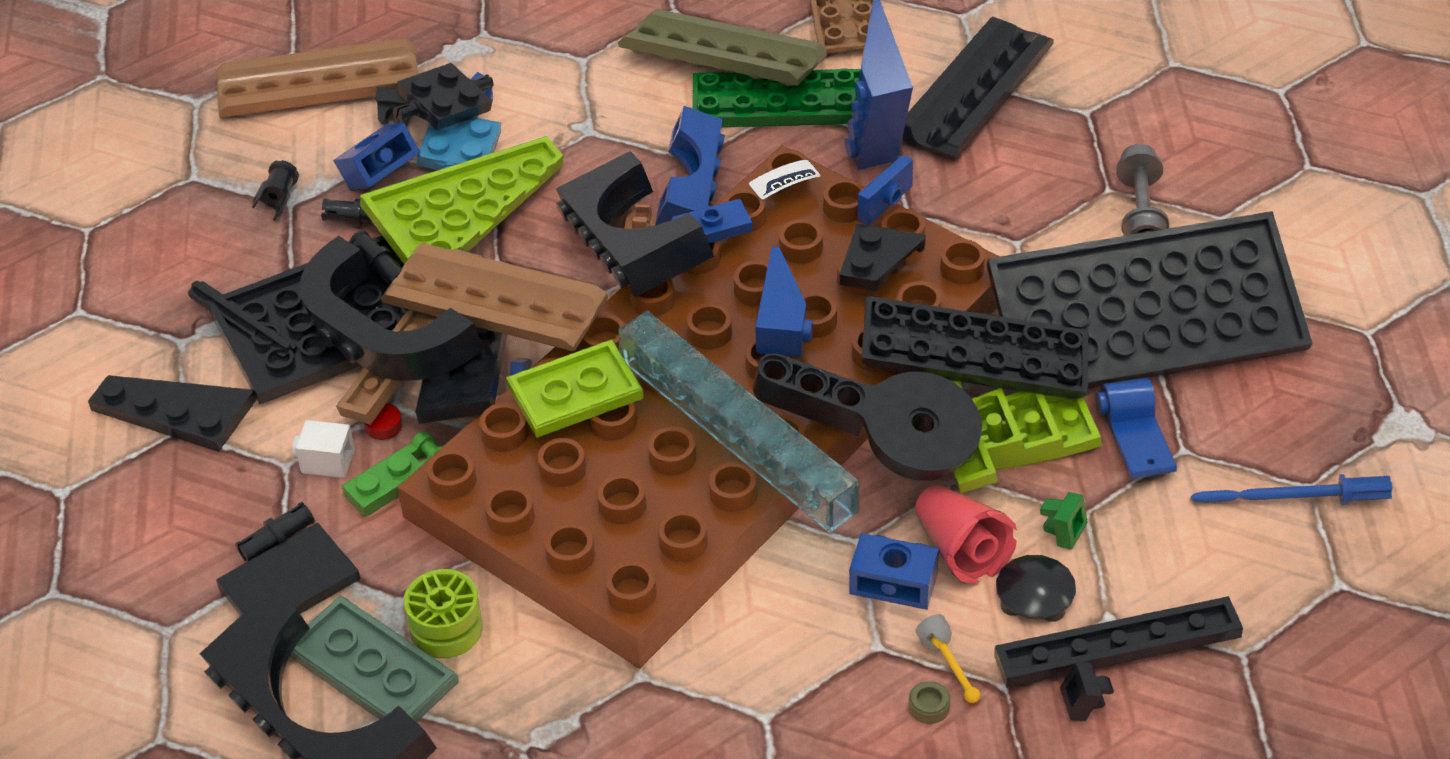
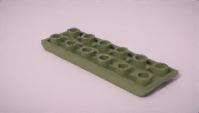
M655 9L633 31H630L618 42V47L630 49L634 53L653 54L661 56L665 60H681L690 62L694 66H709L718 68L726 73L746 74L754 79L774 80L786 86H798L827 56L826 49L819 42Z

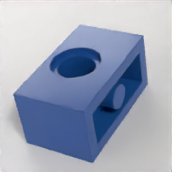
M396 123L382 126L335 158L333 162L350 190L370 188L418 155L420 150L405 123Z
M861 533L849 569V594L927 610L938 575L939 548L922 543L890 539L881 535L875 536Z

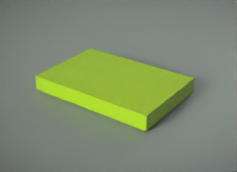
M612 339L506 377L507 386L536 438L643 399V389Z

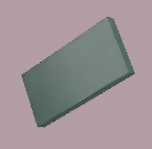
M342 595L308 624L310 629L296 644L290 655L296 662L379 720L399 705L414 721L418 722L459 683L457 673Z

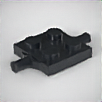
M448 63L397 81L396 93L407 104L394 107L393 114L396 119L398 118V121L411 116H418L426 120L436 130H440L491 111L493 100L483 91L493 88L494 82L488 74L474 80L469 79L455 65Z

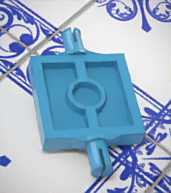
M478 116L440 130H436L429 125L420 147V153L417 155V166L440 170L494 153L501 134V122L480 119Z

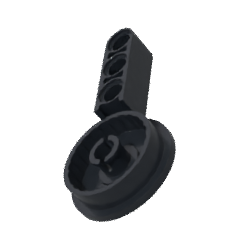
M767 354L758 363L752 388L758 400L858 437L862 426L865 427L870 447L877 459L890 471L902 477L920 481L936 480L945 477L965 464L972 457L979 444L982 422L978 408L971 397L960 386L942 376L927 372H906L894 375L877 385H866L781 354Z

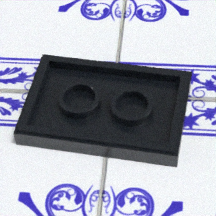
M316 523L216 579L219 590L240 616L272 587L292 604L299 613H302L360 580L359 570L321 525Z

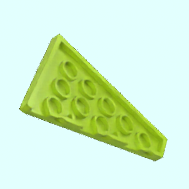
M544 136L360 195V206L404 264L420 243L469 252L563 167L564 155L548 136Z

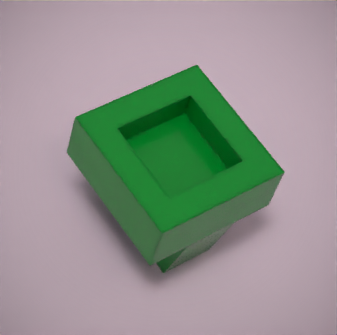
M1068 492L1064 500L1046 498L1040 508L1041 515L1048 516L1043 525L1044 531L1056 535L1057 546L1072 550L1088 523L1083 495Z

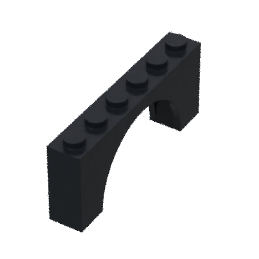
M631 151L556 188L561 199L556 205L564 221H569L574 233H579L586 247L590 246L596 259L602 261L609 274H613L619 287L623 288L626 286L635 297L714 257L702 226L690 213L650 227L636 229L613 227L627 209L654 192L642 163Z
M274 587L269 589L199 653L209 665L204 671L205 674L218 688L222 689L227 685L232 690L228 695L229 698L244 713L251 708L257 714L253 719L255 724L269 738L276 733L282 739L277 745L290 759H427L437 749L426 731L399 705L380 720L365 727L346 732H319L305 728L292 721L287 716L282 701L283 673L293 649L310 627L298 610Z

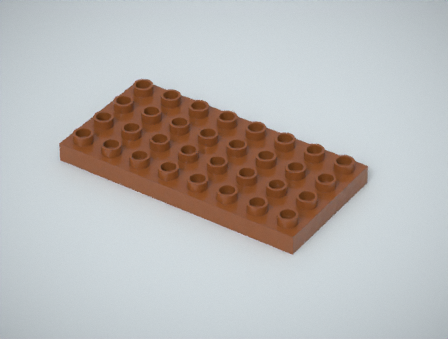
M781 145L715 204L718 205L741 199L752 220L753 231L709 243L714 257L636 297L626 286L620 288L605 302L576 348L575 352L612 339L643 389V399L536 438L508 388L495 400V405L490 406L481 415L474 418L397 487L403 517L640 669L868 439L865 427L863 426L858 437L763 403L753 393L752 388L758 363L762 357L767 355L756 353L755 327L772 246L780 247L806 302L807 319L813 320L811 343L804 342L802 357H786L866 385H877L894 375L901 374L900 372L869 368L862 362L866 296L991 315L997 309L986 264L989 258L1000 256L982 248L978 243L965 239L922 217L918 212L896 204L885 210L869 226L926 235L925 249L921 253L915 250L906 258V266L899 272L890 275L887 282L877 291L840 285V272L856 224L865 225L858 221V193L865 187L858 181L848 179L807 158L803 153ZM801 160H808L821 175L820 177L788 186L764 200L749 185L752 180L771 170ZM554 347L532 368L575 352Z

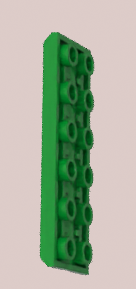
M861 69L812 70L798 86H786L778 81L769 79H754L750 75L736 72L693 73L692 109L721 118V128L848 124V120L852 119L851 102L855 101L856 97L854 85L859 81Z

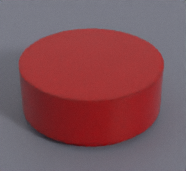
M386 403L371 425L364 423L366 433L378 440L390 439L396 436L402 428L400 410L396 406Z

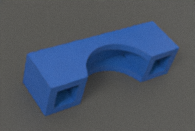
M683 106L672 130L669 153L682 162L689 176L670 178L659 200L655 225L671 221V217L710 207L708 203L712 201L717 187V182L712 181V179L717 175L721 163V158L716 157V155L720 153L725 139V135L720 133L721 118Z

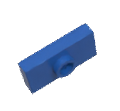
M905 155L900 156L858 193V221L865 225H870L890 206L896 205L901 196L913 186V160Z
M741 199L689 212L702 226L709 243L753 231L752 220ZM685 214L671 217V220L679 218Z

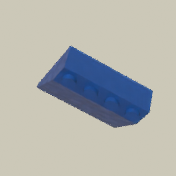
M875 0L872 4L859 81L854 85L856 97L855 101L851 102L852 119L848 120L849 136L845 138L847 155L849 158H854L858 170L894 162L898 159L913 90L911 80L880 0Z

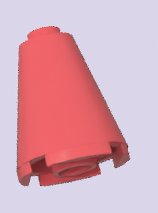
M941 485L930 486L919 495L915 505L916 514L936 548H939V553L949 570L959 580L971 584L979 583L980 581L976 578L982 577L985 574L993 577L1009 562L1017 544V540L1013 538V529H1017L1016 524L1005 513Z

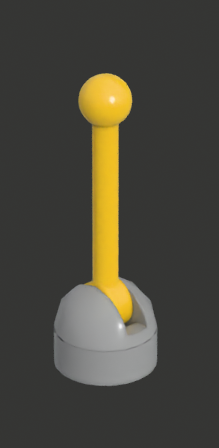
M937 614L926 618L916 628V634L920 641L928 649L941 650L965 690V700L971 704L978 702L980 691L971 686L947 646L951 641L952 632L945 617Z

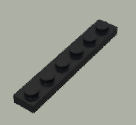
M1227 596L995 645L994 657L1005 686L1008 688L1068 675L1075 662H1091L1092 668L1096 669L1241 638L1243 626L1230 597Z

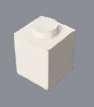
M306 420L301 434H297L293 441V456L298 458L301 473L338 478L346 477L355 452L350 425Z

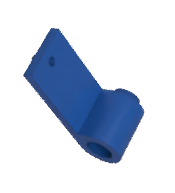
M1146 377L1102 384L1101 392L1095 394L1096 408L1099 415H1105L1130 477H1153L1157 474L1176 472L1177 465L1155 418V395L1150 379Z

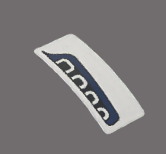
M801 160L771 170L752 180L749 185L764 200L788 186L820 177L821 175L808 160Z

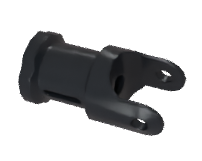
M284 160L271 163L268 169L269 177L261 183L252 204V208H254L260 200L276 210L273 217L274 221L283 212L290 197L289 189L297 183L299 178L297 168Z

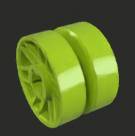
M451 569L432 570L417 577L407 588L404 595V607L410 637L415 646L432 657L451 658L467 652L478 642L482 634L483 623L477 588L467 575Z

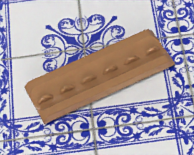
M809 0L816 39L826 49L827 54L852 49L864 50L872 4L875 0Z
M402 38L223 63L216 70L219 117L240 116L375 97L377 87L396 89L397 81L418 74L414 43Z
M420 243L404 264L400 274L385 291L381 301L382 303L436 317L452 308L474 322L475 327L575 352L607 301L608 294L597 285Z

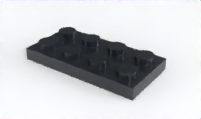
M476 327L483 347L480 353L452 371L422 380L415 410L419 424L481 415L487 408L495 405L507 334Z

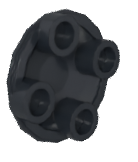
M1025 555L1011 560L1001 568L996 579V590L1001 600V609L1004 613L1011 616L1020 615L1029 619H1045L1049 622L1059 621L1063 618L1065 609L1071 605L1076 594L1075 579L1070 570L1058 560L1043 555Z

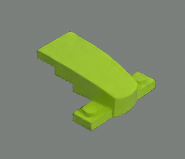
M952 381L962 388L959 381ZM998 388L972 399L981 417V438L972 457L953 471V475L962 494L998 482L997 469L1045 462L1101 447V436L1083 397L1069 399L1018 391L1005 396L1002 388Z

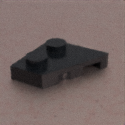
M856 224L840 272V285L877 291L887 282L890 275L899 272L906 266L907 257L915 250L921 253L925 249L926 235Z

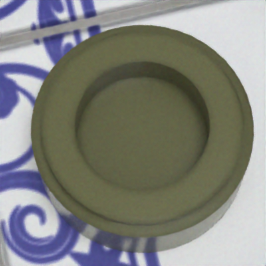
M932 681L917 684L909 694L910 714L917 721L926 724H934L944 720L950 711V694L943 685Z

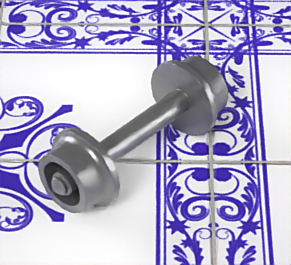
M1134 144L1127 147L1122 152L1121 159L1117 163L1116 175L1119 181L1135 189L1136 209L1127 213L1122 219L1121 230L1124 236L1168 229L1170 225L1167 214L1160 209L1151 207L1149 186L1161 178L1164 166L1161 158L1157 156L1155 150L1149 145Z

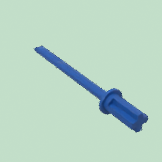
M1339 474L1338 484L1255 488L1241 492L1233 490L1202 491L1193 494L1190 499L1195 502L1208 503L1226 502L1238 498L1244 500L1339 496L1341 505H1346L1347 501L1392 499L1393 488L1390 476L1345 478L1344 474Z

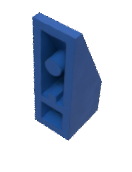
M772 246L755 327L756 353H775L784 356L802 357L804 342L811 343L813 320L807 319L806 302L780 247Z

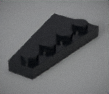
M108 375L90 397L88 403L91 411L219 452L257 399L254 390Z

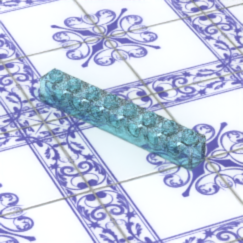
M648 310L618 329L620 353L630 369L829 533L859 512V480Z

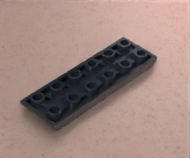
M992 16L908 112L902 140L956 161L1054 44V39L1036 32L1023 30L1012 23Z
M866 296L862 362L867 367L900 373L927 372L952 381L1078 399L1085 397L1088 393V330Z

